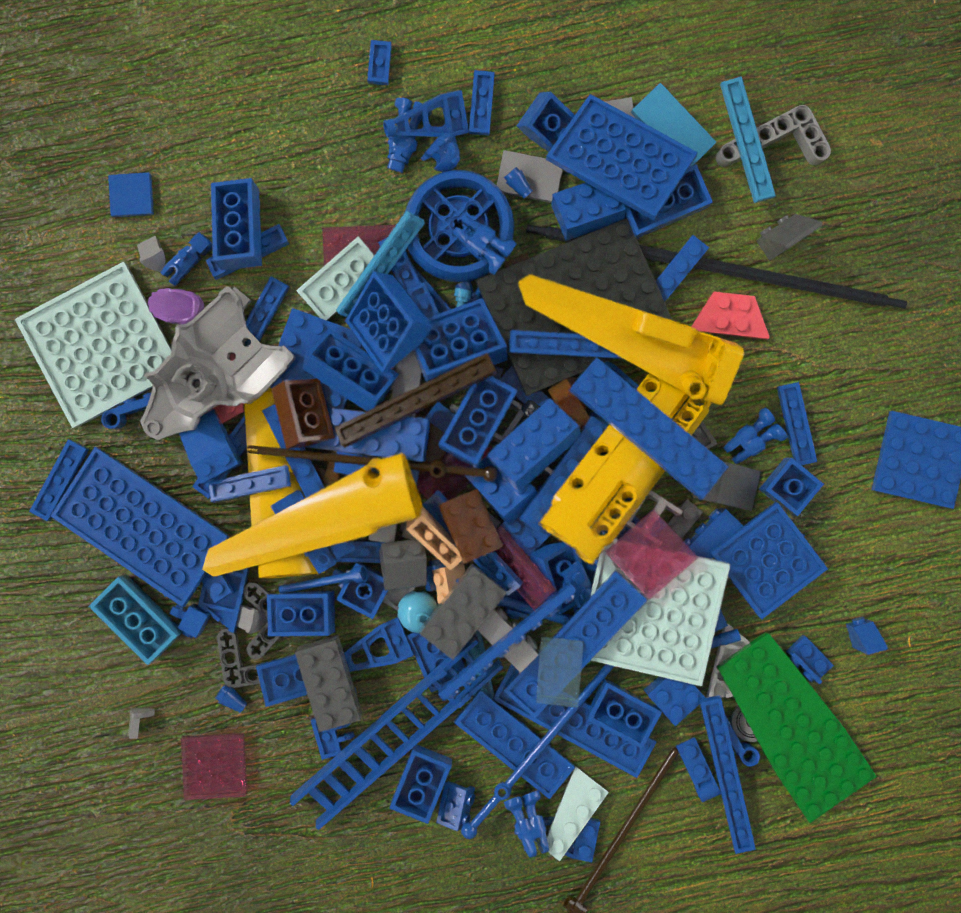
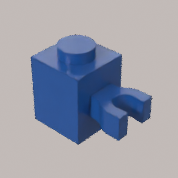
M177 604L173 606L169 613L182 619L178 629L182 630V634L189 638L200 636L211 617L209 612L204 611L197 604L189 606L188 610Z

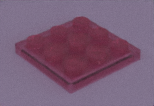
M654 509L606 550V554L649 600L698 558Z
M244 733L194 735L181 738L184 800L247 796Z

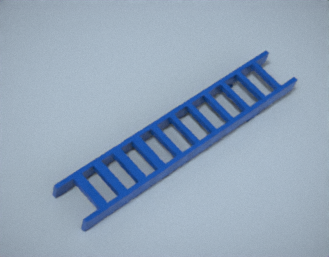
M474 634L453 660L450 657L446 658L290 796V804L294 806L309 793L326 809L316 819V829H321L458 707L460 708L471 699L474 693L504 668L502 662L498 659L486 671L480 670L479 673L481 675L471 684H463L465 689L452 699L448 697L447 699L450 702L439 711L422 692L431 684L439 690L443 685L438 680L447 674V670L455 677L459 672L453 665L462 657L469 663L474 661L473 657L468 653L479 643L478 637ZM416 697L434 714L425 724L406 707ZM400 711L419 728L409 738L391 721ZM385 725L404 742L395 751L376 734ZM369 739L375 742L388 755L380 764L362 747ZM353 753L372 769L365 777L346 760ZM338 766L357 783L350 790L331 773ZM323 779L341 796L335 803L316 787Z

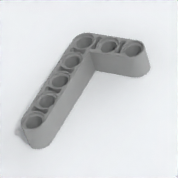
M806 105L797 106L757 127L758 135L764 133L767 136V140H763L759 135L762 149L793 133L809 164L814 166L820 165L831 154V148L812 111ZM796 114L801 115L803 121L798 120ZM778 124H782L785 130L779 129ZM805 132L810 133L812 139L807 138ZM736 139L726 143L718 151L716 162L719 166L728 167L741 160ZM815 150L820 151L822 157H818L815 154ZM723 152L730 153L731 159L725 158Z

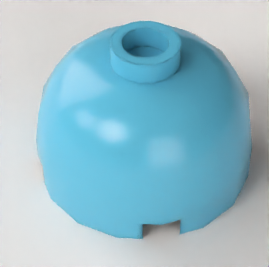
M411 591L400 600L397 615L403 627L411 632L419 633L421 626L437 608L438 604L433 596L426 591Z

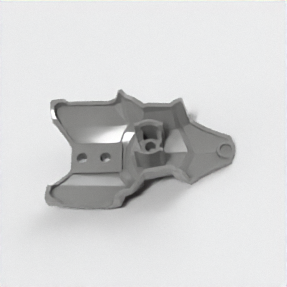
M227 286L193 320L176 326V334L173 338L170 355L155 371L144 374L152 383V393L140 420L142 427L147 435L156 440L196 430L201 420L200 417L218 405L238 406L242 403L252 404L287 370L295 360V356L285 346L264 345L256 339L247 328L242 299L232 288ZM250 339V346L245 347V341ZM235 353L236 358L232 361L230 359L231 354Z

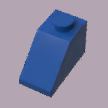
M858 617L852 619L851 623L846 624L853 648L867 655L888 649L873 621L865 619V617Z

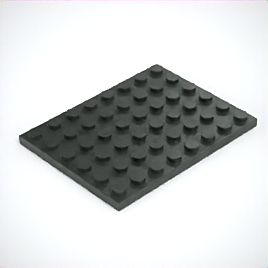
M627 218L498 271L495 275L491 274L476 281L483 300L507 346V355L525 396L584 372L596 359V357L509 353L510 331L512 330L579 334L525 304L518 282L528 275L672 320ZM597 357L603 363L614 359Z

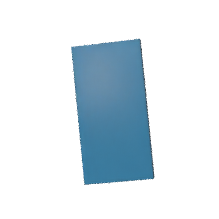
M661 83L630 112L637 120L698 152L691 166L716 143Z

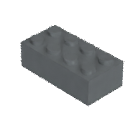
M472 563L421 626L419 634L453 660L505 596V589Z
M339 635L299 646L295 651V655L319 732L359 721L362 710Z

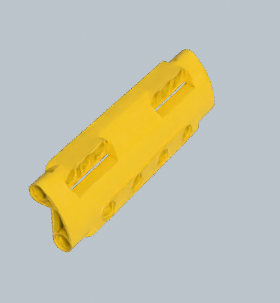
M651 373L645 377L636 389L670 419L674 417L673 421L691 436L708 414L709 407L712 404L701 399H692L685 392ZM698 383L693 384L690 387V391L696 390ZM703 403V405L697 406L696 404ZM687 418L692 419L689 422L684 421ZM609 424L552 500L551 508L539 524L549 533L573 547L578 556L585 562L593 564L604 550V547L614 541L665 470ZM603 452L608 453L605 456H599ZM623 484V487L620 489V491L617 493V495L614 497V499L611 501V503L608 505V507L605 509V511L602 513V515L590 529L592 524L595 522V520L598 518V516L601 514V512L604 510V508L607 506V504L610 502V500L613 498V496L616 494V492ZM576 485H583L580 489H574ZM626 498L633 499L629 503L623 502ZM615 514L621 515L618 519L611 518ZM601 531H608V534L605 536L599 535Z

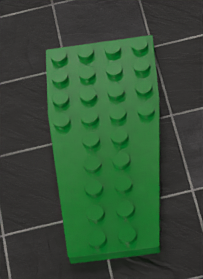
M763 633L716 666L726 686L732 693L736 704L742 711L746 722L752 729V733L762 747V751L772 769L809 823L877 777L846 729L769 633Z

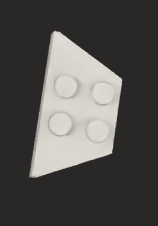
M727 623L728 626L723 628L722 633L734 628ZM741 634V641L718 647L706 698L720 695L721 698L733 696L716 666L750 643Z

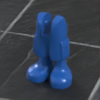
M464 216L461 222L473 232L469 236L456 227L453 231L454 236L474 256L483 255L490 264L489 272L495 275L505 261L502 256L507 258L517 243L513 240L502 241L496 238L494 230L468 216ZM490 244L495 247L502 256L490 250L487 245Z
M766 407L759 411V418L752 426L745 425L724 446L726 453L732 451L740 444L744 448L732 458L735 464L763 451L766 446L765 443L770 440L784 441L788 438L784 429L776 423L762 435L757 436V432L775 422V417Z
M534 791L522 797H515L504 802L505 808L513 813L517 821L514 827L529 858L537 855L533 839H536L542 854L549 851L546 826L543 817L537 815L535 808L536 802L541 798L540 791ZM522 805L524 806L529 819H525L522 811Z

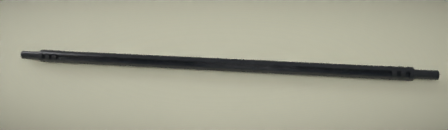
M528 224L526 230L528 233L543 235L547 239L567 243L582 237L579 236L566 241L561 228L551 226L545 228ZM639 245L645 259L670 263L678 254V252ZM703 257L693 267L709 272L882 307L886 305L902 309L907 307V301L890 298L886 294Z

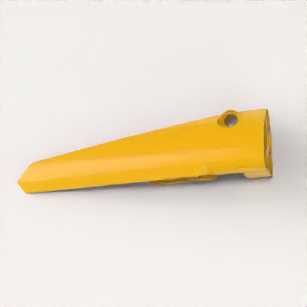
M528 275L518 282L527 306L685 392L692 399H701L717 405L724 403L744 353V349L737 343L697 331V329L533 275ZM698 383L697 389L690 391V387Z
M269 388L252 404L244 403L247 446L281 448L262 411L275 404L272 388ZM247 452L248 473L286 465L289 467L291 487L250 495L252 526L275 515L271 505L293 492L300 490L304 498H306L286 457ZM304 553L258 565L259 578L265 579L319 574Z
M401 453L384 459L374 458L361 469L209 548L202 570L215 577L375 533L379 528L419 518L422 511V501L405 454ZM371 468H377L380 473L372 472Z

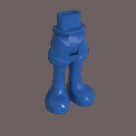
M396 98L394 104L398 109V116L412 109L413 102L411 100ZM415 101L413 108L419 106L422 103ZM421 114L411 117L410 129H418L422 119ZM396 135L389 137L388 169L403 173L404 167L408 165L412 153L416 151L418 142L415 140L416 136Z

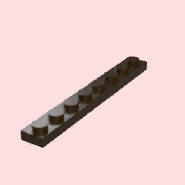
M488 353L335 427L341 446L346 448L497 374Z

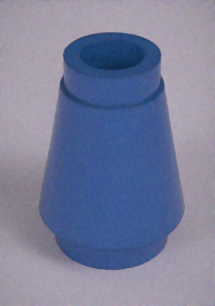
M517 167L504 177L507 181L506 184L522 196L523 199L533 191L523 171Z
M224 685L215 697L219 704L239 713L247 705V702L232 687Z

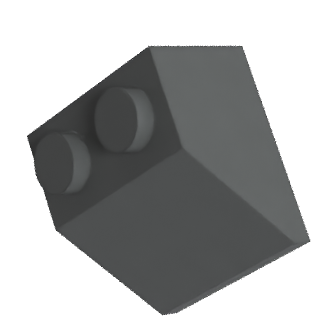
M416 539L381 544L379 556L385 591L427 585L426 554L422 543Z

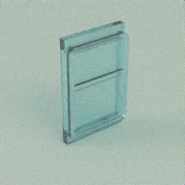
M541 637L536 703L578 708L584 641Z

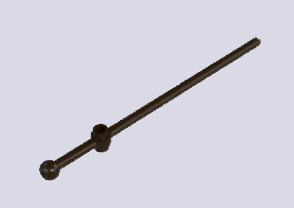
M255 445L247 446L248 449H257L247 450L248 453L359 465H368L370 460L374 459L373 457ZM436 459L432 463L408 461L411 470L427 471L436 478L442 477L447 473L484 477L488 482H494L497 479V468L492 465L481 469L446 465L440 459Z
M677 748L671 749L577 897L572 898L568 896L565 899L563 907L567 909V913H586L587 906L583 905L584 900L678 756L679 751Z

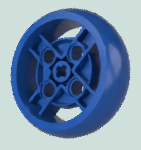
M451 170L429 178L413 193L405 212L409 211L418 217L423 207L430 213L428 220L430 240L422 246L417 233L407 248L413 259L422 269L445 281H473L490 273V264L483 255L474 256L478 262L467 266H450L439 262L445 255L465 257L472 254L453 234L455 224L459 225L462 223L461 220L464 216H468L478 223L489 227L487 213L494 207L500 221L498 239L502 241L513 240L514 218L506 196L495 183L475 172ZM452 188H466L477 193L472 198L461 195L445 198L440 192ZM447 208L450 212L447 216H441L438 213L439 210ZM470 208H476L479 213L476 216H471L467 211ZM462 223V231L470 236L473 231ZM442 237H447L450 240L447 245H441L438 241ZM490 244L487 245L490 250L502 256L495 247Z

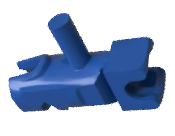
M200 232L189 241L191 246H185L179 250L178 254L160 272L163 276L168 277L174 271V267L176 272L169 280L174 286L201 260V254L205 256L213 248V243Z

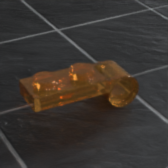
M564 379L550 388L548 392L556 405L579 425L581 431L589 420V416L578 398L569 391L572 387L567 379Z

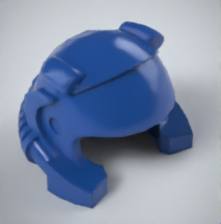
M447 132L439 136L420 159L422 161L429 158L435 159L436 166L434 170L446 172L453 170L460 160V150L455 135Z

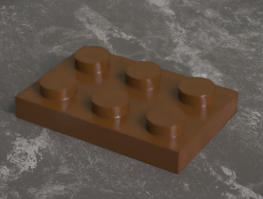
M478 489L439 505L464 564L503 547Z

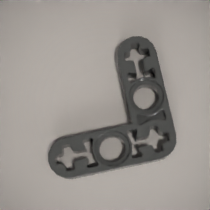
M258 582L248 583L244 588V597L267 617V610L264 608L263 603L267 599V594L272 593ZM249 587H257L256 593L260 596L264 593L266 596L258 603L256 600L259 597L256 594L251 596L249 594L251 592ZM268 623L247 646V653L253 659L261 658L280 637L275 636L274 639L266 637L265 631L268 628ZM262 640L266 642L260 648L261 653L253 652V645L257 646Z
M227 627L222 629L217 635L224 683L232 688L260 684L259 678L253 680L249 677V670L256 669L255 665L262 663L242 666L237 631L231 633ZM227 632L228 635H232V638L229 640V645H234V647H230L224 650V647L228 646L227 639H223V636ZM227 652L235 654V662L229 663L226 660L225 655ZM237 665V668H234L233 671L234 675L239 678L234 682L233 679H229V676L232 675V668L227 670V667Z

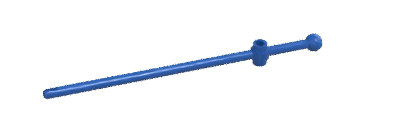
M605 664L505 782L497 784L494 796L471 823L467 822L461 827V833L465 838L473 839L476 836L477 827L500 800L509 798L511 787L615 666ZM501 788L505 789V794L500 792Z

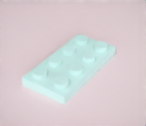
M358 236L296 291L321 319L327 320L336 312L337 307L375 254Z

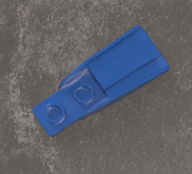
M297 490L272 504L271 509L277 514L305 498L301 491ZM328 547L304 552V555L310 559L319 574L336 564Z

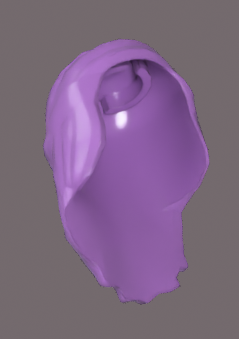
M159 289L157 292H152V296L148 300L149 312H152L154 317L173 324H186L204 309V302L199 295L182 289Z

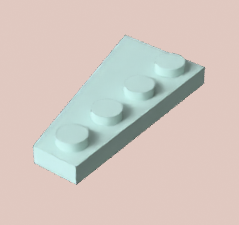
M576 766L572 771L571 778L547 834L548 852L559 861L609 793Z

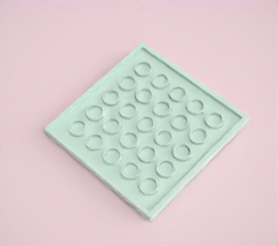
M126 262L110 268L15 319L72 428H77L102 415L104 412L123 404V401L132 399L151 389L152 383L144 374L155 371L171 353V346L153 313L149 312V305Z
M615 538L610 545L604 547V550L599 555L591 595L617 570L645 595L648 600L591 661L702 686L730 564Z

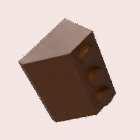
M317 378L286 380L272 388L286 449L306 447L335 438L320 380Z

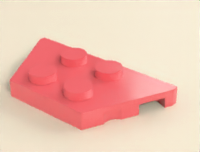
M713 292L691 325V327L703 333L769 339V334L755 296Z

